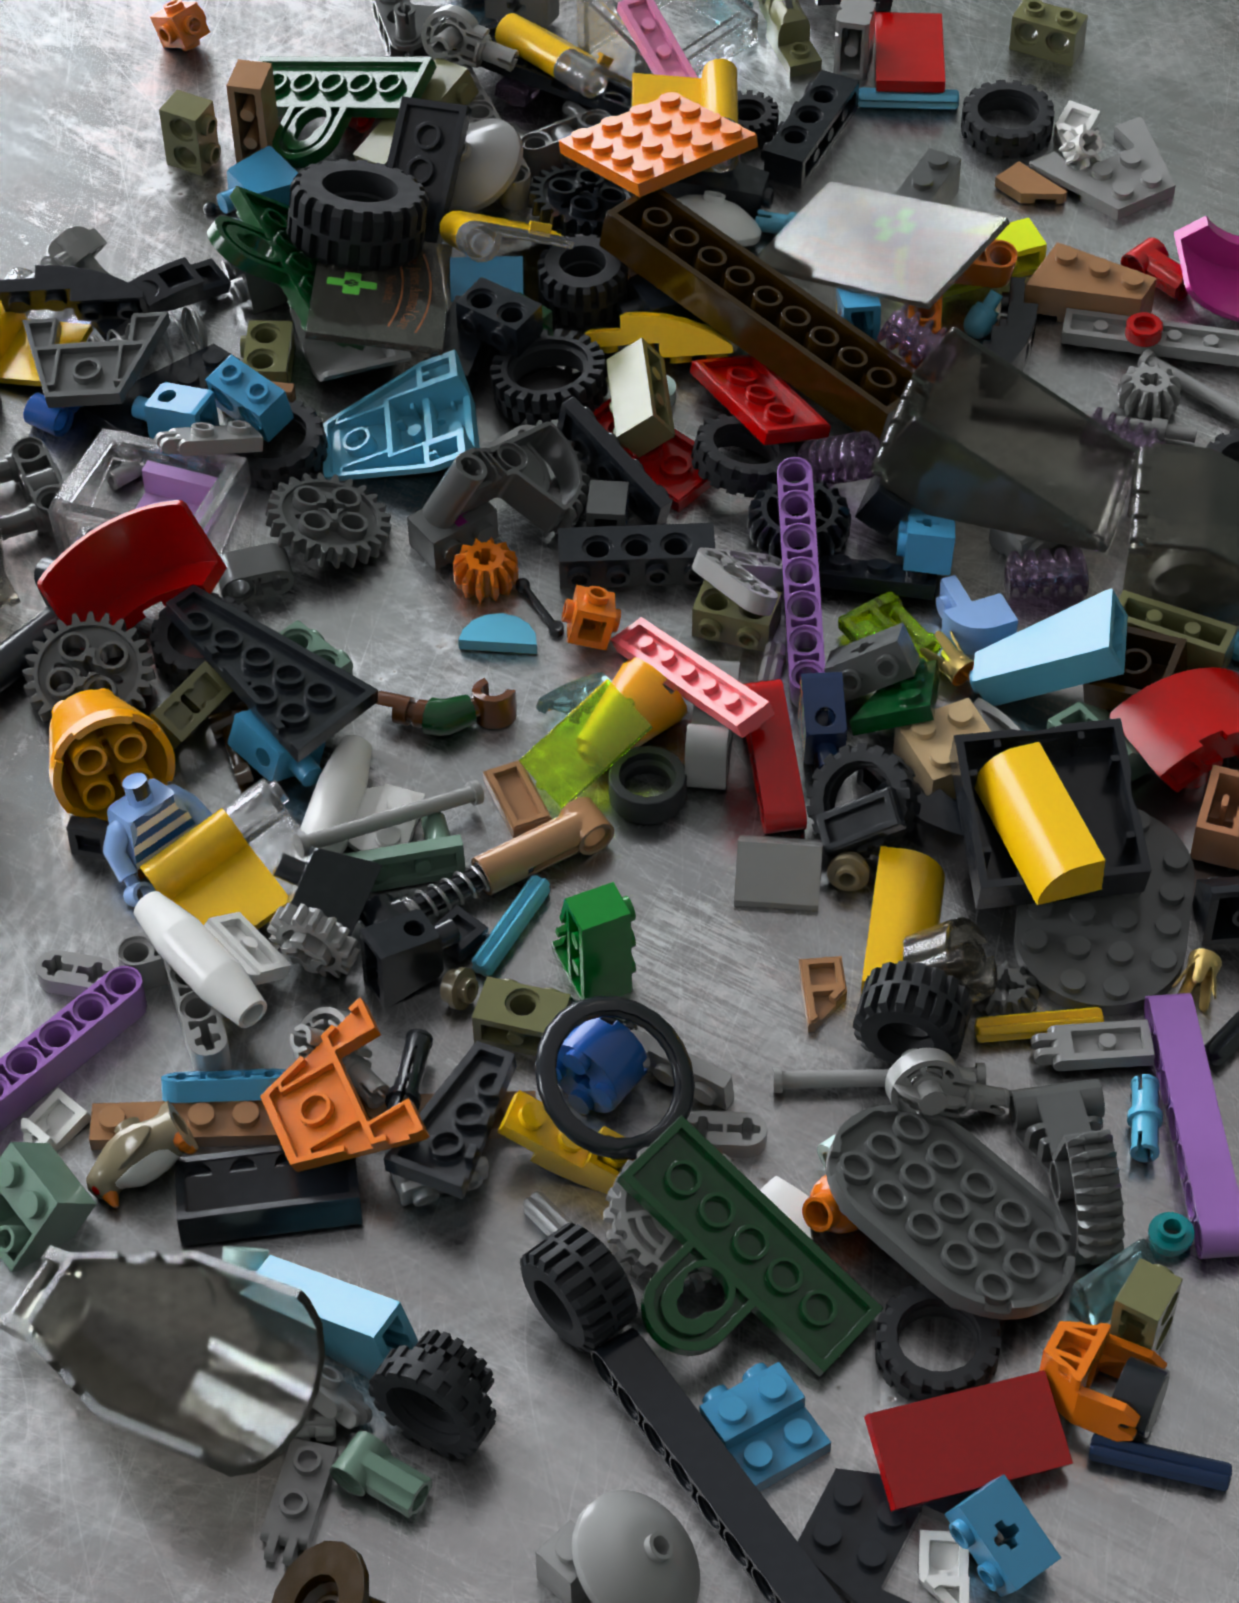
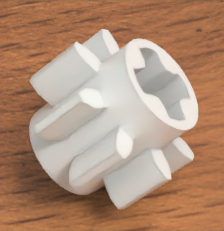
M1082 124L1075 128V130L1071 129L1063 134L1066 142L1059 148V151H1062L1066 165H1077L1078 170H1081L1102 160L1098 153L1106 146L1102 143L1099 130H1087L1086 124Z

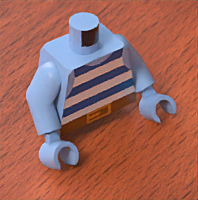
M142 773L130 774L123 780L122 786L126 795L111 804L107 810L109 825L107 826L103 845V854L120 883L125 882L127 886L124 890V901L132 907H135L139 901L137 897L138 888L141 890L143 897L155 891L154 886L149 882L138 881V879L141 880L145 877L139 867L212 815L194 794L176 784L165 785L155 778L147 780L145 774Z

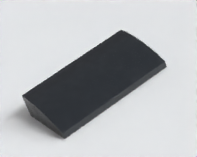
M282 1145L185 1156L180 1157L174 1163L176 1213L181 1246L363 1223L356 1158L296 1172L289 1164Z

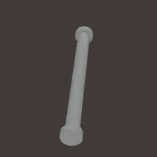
M1147 349L1142 353L1138 360V368L1142 362L1152 367L1158 363L1162 370L1171 368L1173 376L1180 378L1181 389L1239 421V403L1157 358V353L1151 349Z
M473 780L467 782L464 788L310 834H306L304 831L298 832L293 835L294 848L298 856L304 858L307 856L311 846L322 848L471 803L473 806L482 804L484 802V791L480 782Z
M975 1063V1067H965L975 1072L976 1083L986 1085L985 1063ZM773 1067V1093H782L783 1089L885 1087V1079L889 1069L782 1071V1067ZM933 1072L934 1074L941 1077V1074Z

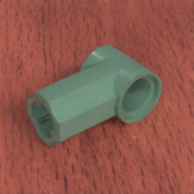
M358 1431L329 1470L334 1481L349 1493L356 1496H364L367 1493L408 1518L420 1511L432 1488V1479L392 1456L386 1444L366 1431Z

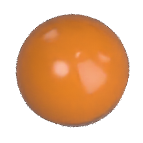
M825 1174L813 1186L810 1197L803 1204L802 1215L806 1224L816 1232L828 1231L834 1234H844L858 1230L859 1228L840 1211L830 1191Z

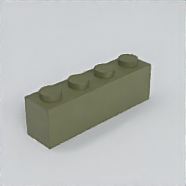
M436 58L434 62L437 68L421 99L468 106L479 93L468 68L442 58ZM384 118L353 153L356 161L365 160L367 163L387 165L397 118Z

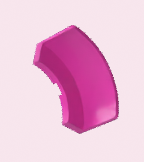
M1204 216L1174 232L1185 288L1188 294L1202 307L1221 317L1239 322V236L1222 230L1212 223L1207 216Z

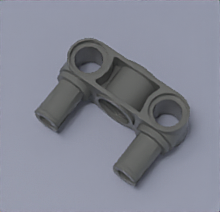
M568 100L562 107L564 120L556 121L538 130L527 133L518 123L510 122L509 124L521 137L523 158L530 169L531 179L534 176L540 177L541 170L550 172L552 165L559 169L563 168V163H567L570 167H576L577 162L560 153L559 140L570 136L577 129L590 128L601 123L602 119L610 117L609 112L601 109L587 110L579 103Z
M24 437L17 440L9 453L4 454L5 458L0 459V484L13 481V483L19 482L28 507L0 516V536L2 540L5 541L8 538L32 531L37 533L43 532L49 537H61L68 534L74 527V519L69 493L57 464L53 462L45 443L37 437Z

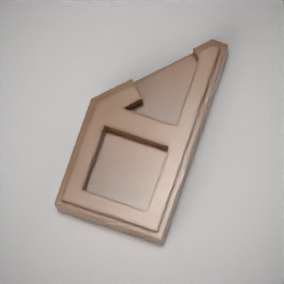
M1020 161L995 177L994 187L1019 203H1035V199H1051L1055 201V204L1066 202L1067 191Z
M842 956L799 959L798 969L808 1033L815 1032L847 999Z

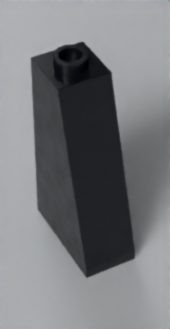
M732 158L661 188L674 198L693 194L704 195V192L708 190L720 192L726 196L725 200L740 206L754 220L756 216H759L757 214L759 209L764 211L765 209H771L774 199V188L769 187V172Z

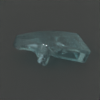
M603 672L578 678L539 698L536 709L544 714L547 711H559L570 719V723L580 725L583 714H593L612 681Z

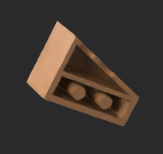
M1057 242L1026 283L1024 303L1038 304L1037 314L1057 316L1056 322L1064 323L1066 308L1126 316L1140 312L1151 313L1157 278Z

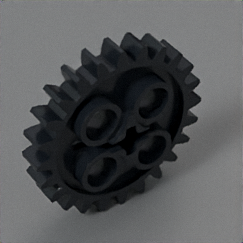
M563 163L562 169L552 165L550 172L541 170L540 177H533V183H530L528 207L532 208V216H540L539 222L550 223L552 230L561 229L562 236L564 237L569 233L583 234L584 236L592 234L601 237L606 212L635 194L588 168H584L579 163L576 164V168H571L567 163Z

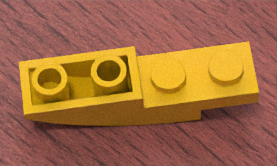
M625 312L620 315L621 327L590 329L585 333V335L591 338V343L596 341L599 344L600 350H603L604 353L618 352V346L630 345L640 338H643L653 349H655L654 343H659V354L663 358L670 357V363L692 362V356L706 355L707 359L729 357L728 353H734L738 349L736 344L706 324L664 313Z
M521 1090L513 1096L497 1133L534 1152L530 1160L531 1162L572 1182L608 1194L609 1189L613 1187L616 1177L628 1160H635H616L595 1155L574 1144L558 1130L546 1113L543 1103ZM603 1126L598 1132L615 1138L624 1137L606 1126Z

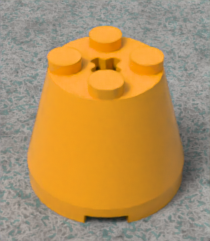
M109 689L81 691L54 705L49 727V778L59 803L68 814L72 813L75 816L85 818L95 817L108 821L107 810L111 804L126 795L122 782L130 774L142 773L145 774L147 780L155 778L165 785L168 784V781H173L175 754L165 732L153 719L115 696Z

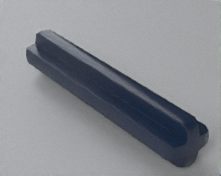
M1096 1433L1092 1436L1089 1448V1459L1092 1461L1221 1491H1226L1230 1486L1233 1470L1229 1462L1137 1441L1116 1442Z

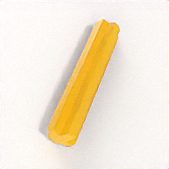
M1099 1007L986 1016L975 1019L974 1031L977 1042L980 1043L1031 1039L1035 1034L1047 1033V1029L1053 1025L1104 1022L1102 1009Z

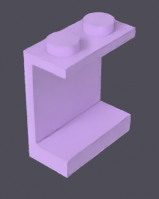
M147 460L141 470L145 493L135 509L159 502L182 500L188 505L203 531L206 532L222 505L218 477Z

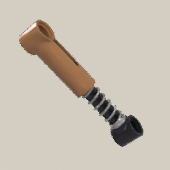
M589 797L576 798L561 810L558 817L472 858L471 865L466 867L465 872L455 871L451 879L443 877L438 885L430 883L426 891L416 890L412 898L403 896L402 899L398 897L393 898L389 894H379L366 901L358 921L365 928L415 909L422 910L427 917L432 914L438 917L439 911L445 908L450 911L452 909L451 905L457 902L464 904V899L471 895L473 898H477V892L481 890L491 896L578 852L584 855L598 853L614 837V827Z

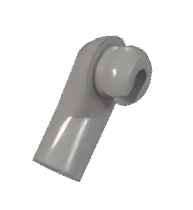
M128 440L120 445L119 450L123 455L121 457V466L106 474L107 482L114 490L121 488L142 475L141 470L145 465L144 450L140 449V444L136 440Z

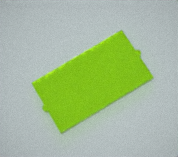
M606 679L518 761L537 781L536 787L539 790L545 789L563 809L653 727L636 710L633 699H626Z

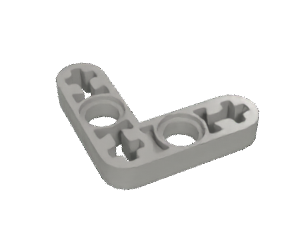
M699 548L692 565V569L743 609L761 616H770L772 614L778 594L767 585L783 586L782 559L764 553Z

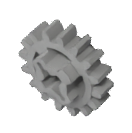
M287 903L285 908L280 906L267 928V932L272 934L269 938L270 942L280 945L278 948L280 953H283L286 958H290L293 964H301L305 971L311 973L319 972L324 977L327 976L328 972L336 978L340 977L341 973L347 975L360 953V949L355 947L358 943L357 939L347 936L350 931L347 927L338 923L335 917L328 918L325 916L322 910L308 908L302 903L298 909L291 903Z

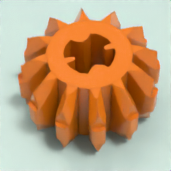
M492 537L487 542L482 543L475 538L473 546L462 545L460 553L455 555L453 561L454 582L457 589H462L465 598L476 595L480 603L484 598L491 597L496 602L499 594L510 595L512 586L516 584L519 578L518 558L515 555V551L509 550L506 542L495 544Z

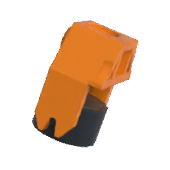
M1059 1321L1043 1350L1039 1371L1045 1370L1057 1411L1071 1424L1116 1442L1133 1441L1135 1435L1147 1438L1157 1419L1170 1379V1371L1166 1370L1168 1363L1155 1351L1110 1334L1111 1325L1108 1323L1089 1325L1083 1322ZM1099 1371L1118 1378L1112 1397L1090 1389Z

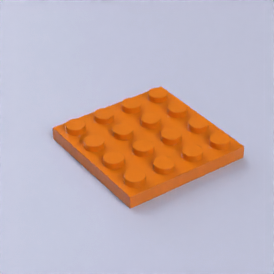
M668 92L648 104L635 105L630 111L619 116L606 117L595 126L573 131L570 136L559 140V147L562 155L636 196L642 197L758 147L756 133L681 96L679 93Z

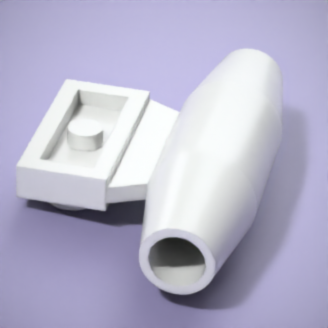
M346 735L340 740L319 775L300 827V832L304 831L306 834H310L423 800L425 794L386 783L384 786L367 788L372 745L360 736ZM418 819L325 846L321 849L343 854L347 845L357 852L411 843ZM296 852V858L304 861L306 857L300 858Z
M158 891L146 894L138 901L134 908L135 918L158 954L203 1001L241 1028H248L263 1017L267 1009V1003L256 988V985L285 979L292 965L240 912L208 918L207 922L203 925L196 917Z

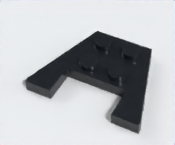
M836 1468L797 1542L839 1597L844 1595L851 1603H911L885 1591L884 1588L921 1515H926L949 1526L950 1522L944 1514L977 1490L891 1512L880 1474Z

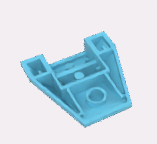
M455 349L419 362L323 423L328 442V448L326 449L327 458L325 462L323 461V473L326 480H331L334 474L338 475L339 481H345L348 479L356 480L437 472L449 469L460 453L471 448H480L475 403Z

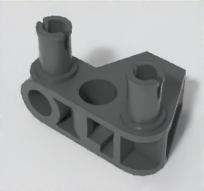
M372 0L375 23L388 57H430L424 49L421 32L425 20L440 7L414 5L410 0ZM439 16L437 18L438 20H441L443 17L448 18L450 16Z

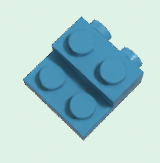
M780 1362L770 1367H767L765 1363H758L744 1373L742 1377L743 1382L730 1389H727L725 1385L712 1388L705 1394L702 1399L703 1404L699 1406L700 1414L760 1492L831 1452V1441L806 1409L804 1394Z

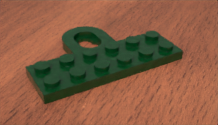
M260 56L258 62L272 63L278 116H284L275 132L272 141L273 149L293 168H305L311 164H317L329 156L337 147L352 117L397 118L402 96L421 99L437 68L433 58ZM326 117L323 124L314 130L310 137L301 141L297 140L306 124L316 118Z
M236 186L229 197L237 209V216L242 221L228 216L217 217L207 231L208 239L213 247L227 261L242 271L280 286L288 298V305L296 312L301 321L300 325L307 334L316 338L319 336L325 337L344 348L350 346L363 351L370 338L340 287L327 284V278L333 277L327 265L320 263L316 258L310 259L302 251H298L288 237L289 205Z
M682 1115L616 1181L683 1245L654 1274L646 1285L641 1299V1316L647 1332L658 1345L669 1352L682 1356H697L707 1353L716 1348L752 1312L820 1377L884 1309ZM696 1272L709 1273L716 1277L723 1286L725 1297L722 1307L715 1311L704 1312L694 1319L684 1317L678 1311L677 1299L684 1292L685 1278Z

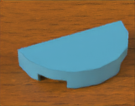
M504 613L487 614L472 620L463 628L458 639L459 649L537 654L536 633L529 623L517 616Z

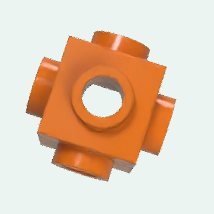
M172 0L166 3L162 10L150 16L163 48H181L182 51H187L197 47L201 43L199 39L210 33L206 24L205 13L197 2Z
M576 585L573 598H566L561 618L562 622L567 623L568 643L606 651L612 632L616 633L619 628L621 609H616L614 592H609L599 586L585 587Z

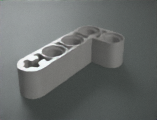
M706 659L740 682L741 662ZM695 705L693 707L691 724L688 723L685 742L687 787L726 790L734 732Z
M145 932L124 938L116 948L119 967L131 966L137 969L142 976L144 990L168 984L193 1071L230 1070L232 1067L231 1054L221 1013L203 1001L158 954ZM211 1044V1045H212V1049H211V1050H206L205 1046H208V1045Z

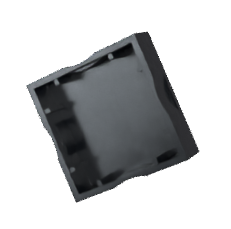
M1121 718L1061 724L1049 729L1035 731L1009 729L954 735L949 759L976 910L1035 904L1030 891L975 790L978 772L990 759L1005 750L1035 742H1040L1106 860L1102 890L1057 901L1145 891L1152 870L1141 816L1132 797V771Z

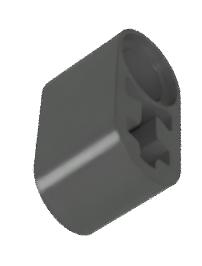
M277 543L253 546L220 555L227 567L218 582L223 598L230 596L236 599V603H242L284 594L294 585L295 579L285 547H279Z

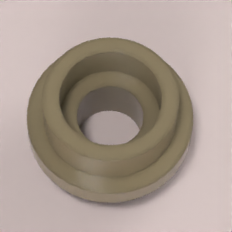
M852 851L839 853L831 860L827 870L830 883L836 888L845 891L862 889L868 883L870 875L869 866L863 856Z
M459 967L458 969L448 970L444 975L440 986V995L442 1000L448 1003L452 1009L464 1010L476 999L479 985L474 971L467 967Z

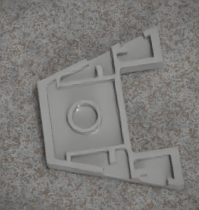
M1141 116L1115 126L1114 138L1126 149L1125 151L1103 161L1096 162L1086 169L1077 171L1069 164L1066 165V161L1056 151L1029 162V168L1054 181L1062 189H1069L1079 194L1081 202L1115 220L1169 199L1175 194L1176 185Z

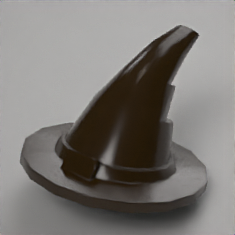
M323 1541L306 1549L287 1568L275 1589L271 1603L386 1602L369 1595V1572L362 1555L342 1541Z

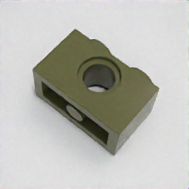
M487 976L472 1016L474 1043L480 1041L500 1049L536 1056L537 1047L545 1028L560 1011L571 1005V994L560 992L554 988H540L521 984L512 979H498Z

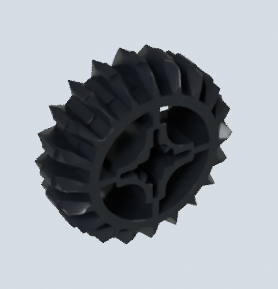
M813 480L819 563L822 555L830 556L834 552L842 551L844 542H847L850 536L852 516L845 497H841L838 488L829 489L827 481L815 483ZM767 482L765 490H757L754 500H751L748 508L747 529H749L752 545H757L759 553L769 554L782 559L778 485ZM793 514L792 516H801L802 514ZM795 547V548H793V549L801 550V549H805V548H804V547Z

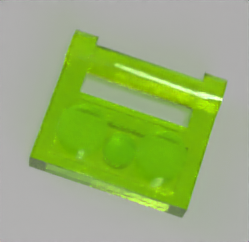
M893 591L887 592L838 617L839 630L851 642L895 626L887 618L891 617L897 624L904 623L910 637L914 640L912 642L920 658L924 657L919 651L921 648H927L935 654L942 648L935 637V633H928L902 606V600Z

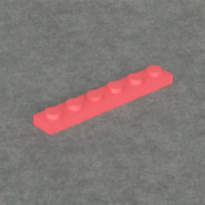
M642 617L610 639L616 652L627 659L630 658V661L636 657L652 665L667 678L663 683L673 691L677 689L683 698L741 738L757 730L762 723L775 714L769 701Z

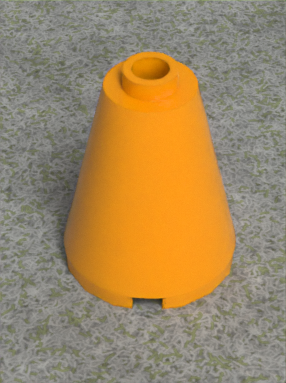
M634 657L631 661L629 658L622 664L577 739L580 747L577 751L579 756L586 764L593 768L597 765L602 768L609 767L621 753L634 747L642 746L682 720L688 711L681 694L677 689L670 694L663 686L667 678L652 665L640 658Z

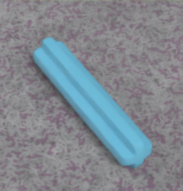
M872 87L859 88L858 107L957 110L959 106V91L956 89H945L943 93L878 92L876 88Z
M533 875L528 879L472 958V969L476 973L489 977L497 969L550 893V883L546 878Z

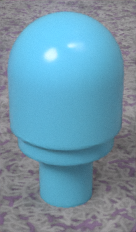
M990 289L983 303L977 300L976 304L972 305L963 322L964 330L969 337L982 339L991 332L992 325H995L998 320L999 313L995 309L1003 298L1001 294Z

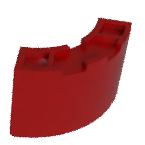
M173 500L131 510L88 532L66 549L39 578L37 586L59 619L66 626L72 625V614L76 613L80 622H86L88 613L92 611L97 622H100L106 613H109L112 625L121 618L124 619L127 626L126 631H128L146 618L143 613L144 610L160 601L165 607L166 602L192 584L211 594L227 567L188 505L182 500Z
M1210 667L1187 670L1168 676L1129 697L1111 711L1109 717L1110 719L1121 718L1124 736L1154 772L1178 793L1190 782L1211 771L1213 765L1222 766L1224 758L1232 756L1239 758V673L1226 668Z

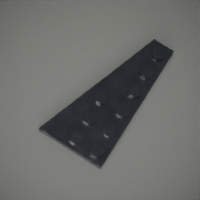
M499 22L484 26L490 29L489 35L494 42H496L495 32ZM514 56L518 60L511 72L484 60L479 66L525 83L531 88L547 91L592 109L605 110L611 116H619L630 111L632 108L631 89L578 61L572 73L563 80L555 79L519 56Z

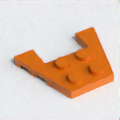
M362 998L357 999L348 1008L351 1013L337 1027L331 1025L320 1036L322 1042L305 1059L300 1056L260 1096L289 1164L296 1172L423 1141L430 1137L416 1106L409 1098L371 1120L368 1118L342 1062L343 1057L381 1036L377 1024Z

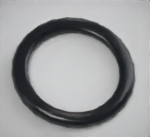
M593 996L569 1005L560 1011L545 1028L537 1047L535 1061L537 1090L546 1113L558 1130L574 1144L603 1157L616 1160L636 1159V1154L639 1150L649 1147L681 1115L686 1120L688 1119L693 1107L695 1090L692 1062L683 1041L676 1031L654 1010L637 1001L617 996ZM599 1017H616L631 1021L653 1036L666 1053L673 1073V1098L665 1116L655 1127L646 1133L622 1138L600 1134L583 1124L574 1116L565 1103L557 1081L556 1067L558 1054L568 1035L584 1022Z

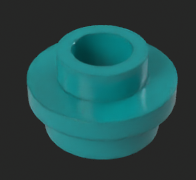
M1164 1212L1155 1216L1149 1224V1241L1153 1248L1163 1256L1175 1257L1181 1255L1191 1247L1194 1240V1227L1181 1214ZM1165 1230H1174L1178 1234H1169Z

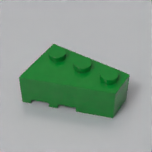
M611 882L565 898L559 917L561 923H565V925L556 927L555 933L558 938H561L552 941L551 946L579 999L583 1000L593 996L620 997L631 993L632 974L636 973V964L632 956V948L636 947V939L631 928V922L636 920V915L629 897H622L615 883Z

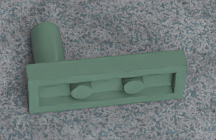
M438 812L422 817L421 824L425 840L345 853V855L373 861L382 865L371 892L440 881L443 877L451 879L455 871L465 872V857L461 834L450 836L445 815Z

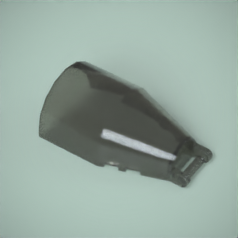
M48 1245L41 1255L43 1261L12 1311L10 1313L5 1312L0 1319V1328L9 1335L30 1343L103 1423L228 1477L256 1473L282 1455L306 1422L319 1392L326 1356L323 1323L310 1298L301 1289L195 1250L182 1251L181 1255L161 1256L158 1251H144L143 1256H123L119 1251L68 1252Z

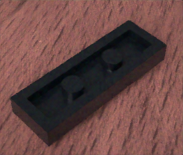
M844 554L822 555L819 565L820 587L934 600L938 574L903 570L902 564L890 563L880 558L859 560L851 559Z

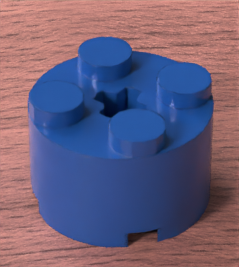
M601 1017L586 1021L575 1028L562 1044L556 1067L558 1085L568 1095L569 1104L581 1114H588L591 1110L600 1113L611 1112L647 1074L648 1068L643 1067V1063L647 1059L646 1051L638 1038L618 1020L613 1025L601 1020Z

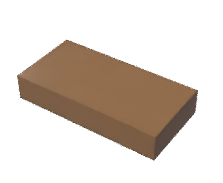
M521 759L483 771V781L513 838L552 820Z

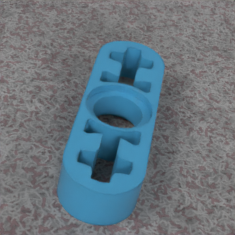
M247 1069L169 1073L161 1077L162 1100L165 1102L169 1101L170 1103L261 1100L260 1096L286 1070Z

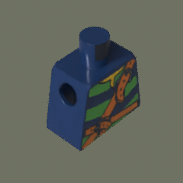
M842 672L801 674L798 722L802 756L805 764L815 765V770L822 768L825 764L823 760L828 755H836L840 752L839 748L846 746L847 723Z

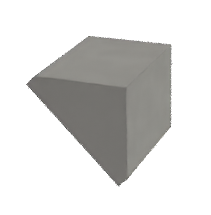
M740 835L737 846L734 905L818 911L823 853L822 840Z

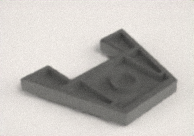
M168 311L133 313L128 340L59 344L62 331L59 319L22 320L48 408L122 404L171 323Z

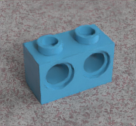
M232 354L205 379L208 389L214 391L216 406L233 419L250 423L268 443L294 418L286 392Z

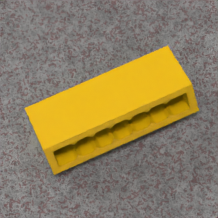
M1040 742L1005 750L990 759L978 772L975 790L1036 905L1102 890L1106 860Z
M880 846L861 994L867 976H870L874 968H882L884 963L892 962L898 964V961H909L910 963L917 964V962L935 968L945 874L939 863L926 854L910 849Z

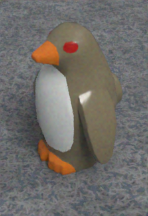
M169 1101L162 1104L158 1114L151 1119L140 1122L138 1118L132 1117L122 1121L115 1127L114 1132L116 1135L106 1143L86 1177L87 1189L96 1198L106 1201L113 1208H118L119 1194L122 1190L145 1186L175 1165L174 1163L183 1154L187 1153L190 1155L196 1153L199 1147L191 1130Z

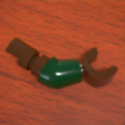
M485 678L474 684L472 698L464 694L447 698L431 697L429 700L419 699L416 703L414 697L381 690L378 692V702L376 703L377 705L392 708L393 723L409 726L412 722L413 727L422 729L425 735L437 737L451 736L476 724V722L487 729L505 728L511 725L517 716L516 690L506 689L500 695L489 696V685Z

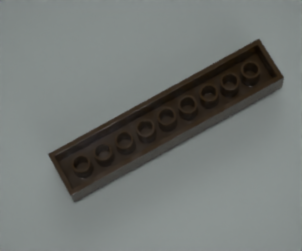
M663 189L656 190L642 197L634 195L606 212L599 243L600 247L876 447L898 433L908 420L913 422L923 415L933 385L932 380Z

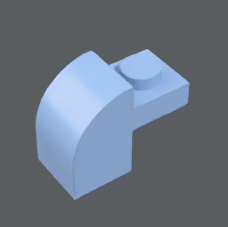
M956 575L941 579L940 593L936 597L937 611L942 618L941 632L956 647L950 635V631H952L964 654L975 655V652L1017 633L1018 619L1001 593L971 601Z

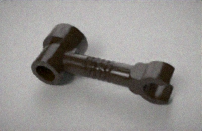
M243 701L230 705V710L208 716V720L215 740L223 737L241 796L245 797L258 793L248 762L228 745L235 714L248 710L247 705Z

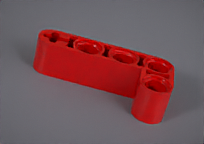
M781 679L744 683L743 685L769 701L775 713L762 723L757 730L746 735L764 834L804 830L807 828V814L783 682Z

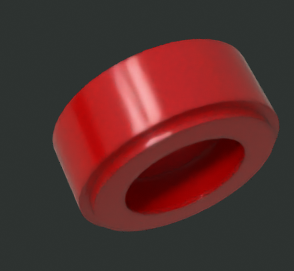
M1140 312L1131 315L1127 319L1125 337L1131 344L1139 347H1151L1160 342L1163 322L1159 317L1151 313Z

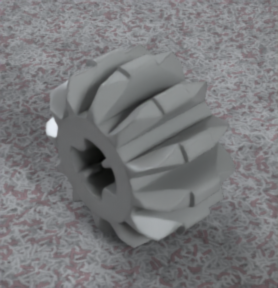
M1142 362L1139 368L1129 366L1128 371L1121 375V380L1118 382V408L1125 410L1126 417L1136 416L1138 419L1151 421L1153 417L1169 420L1173 411H1176L1177 406L1180 404V378L1173 376L1171 368L1160 369L1158 363L1153 367L1146 365L1144 362Z

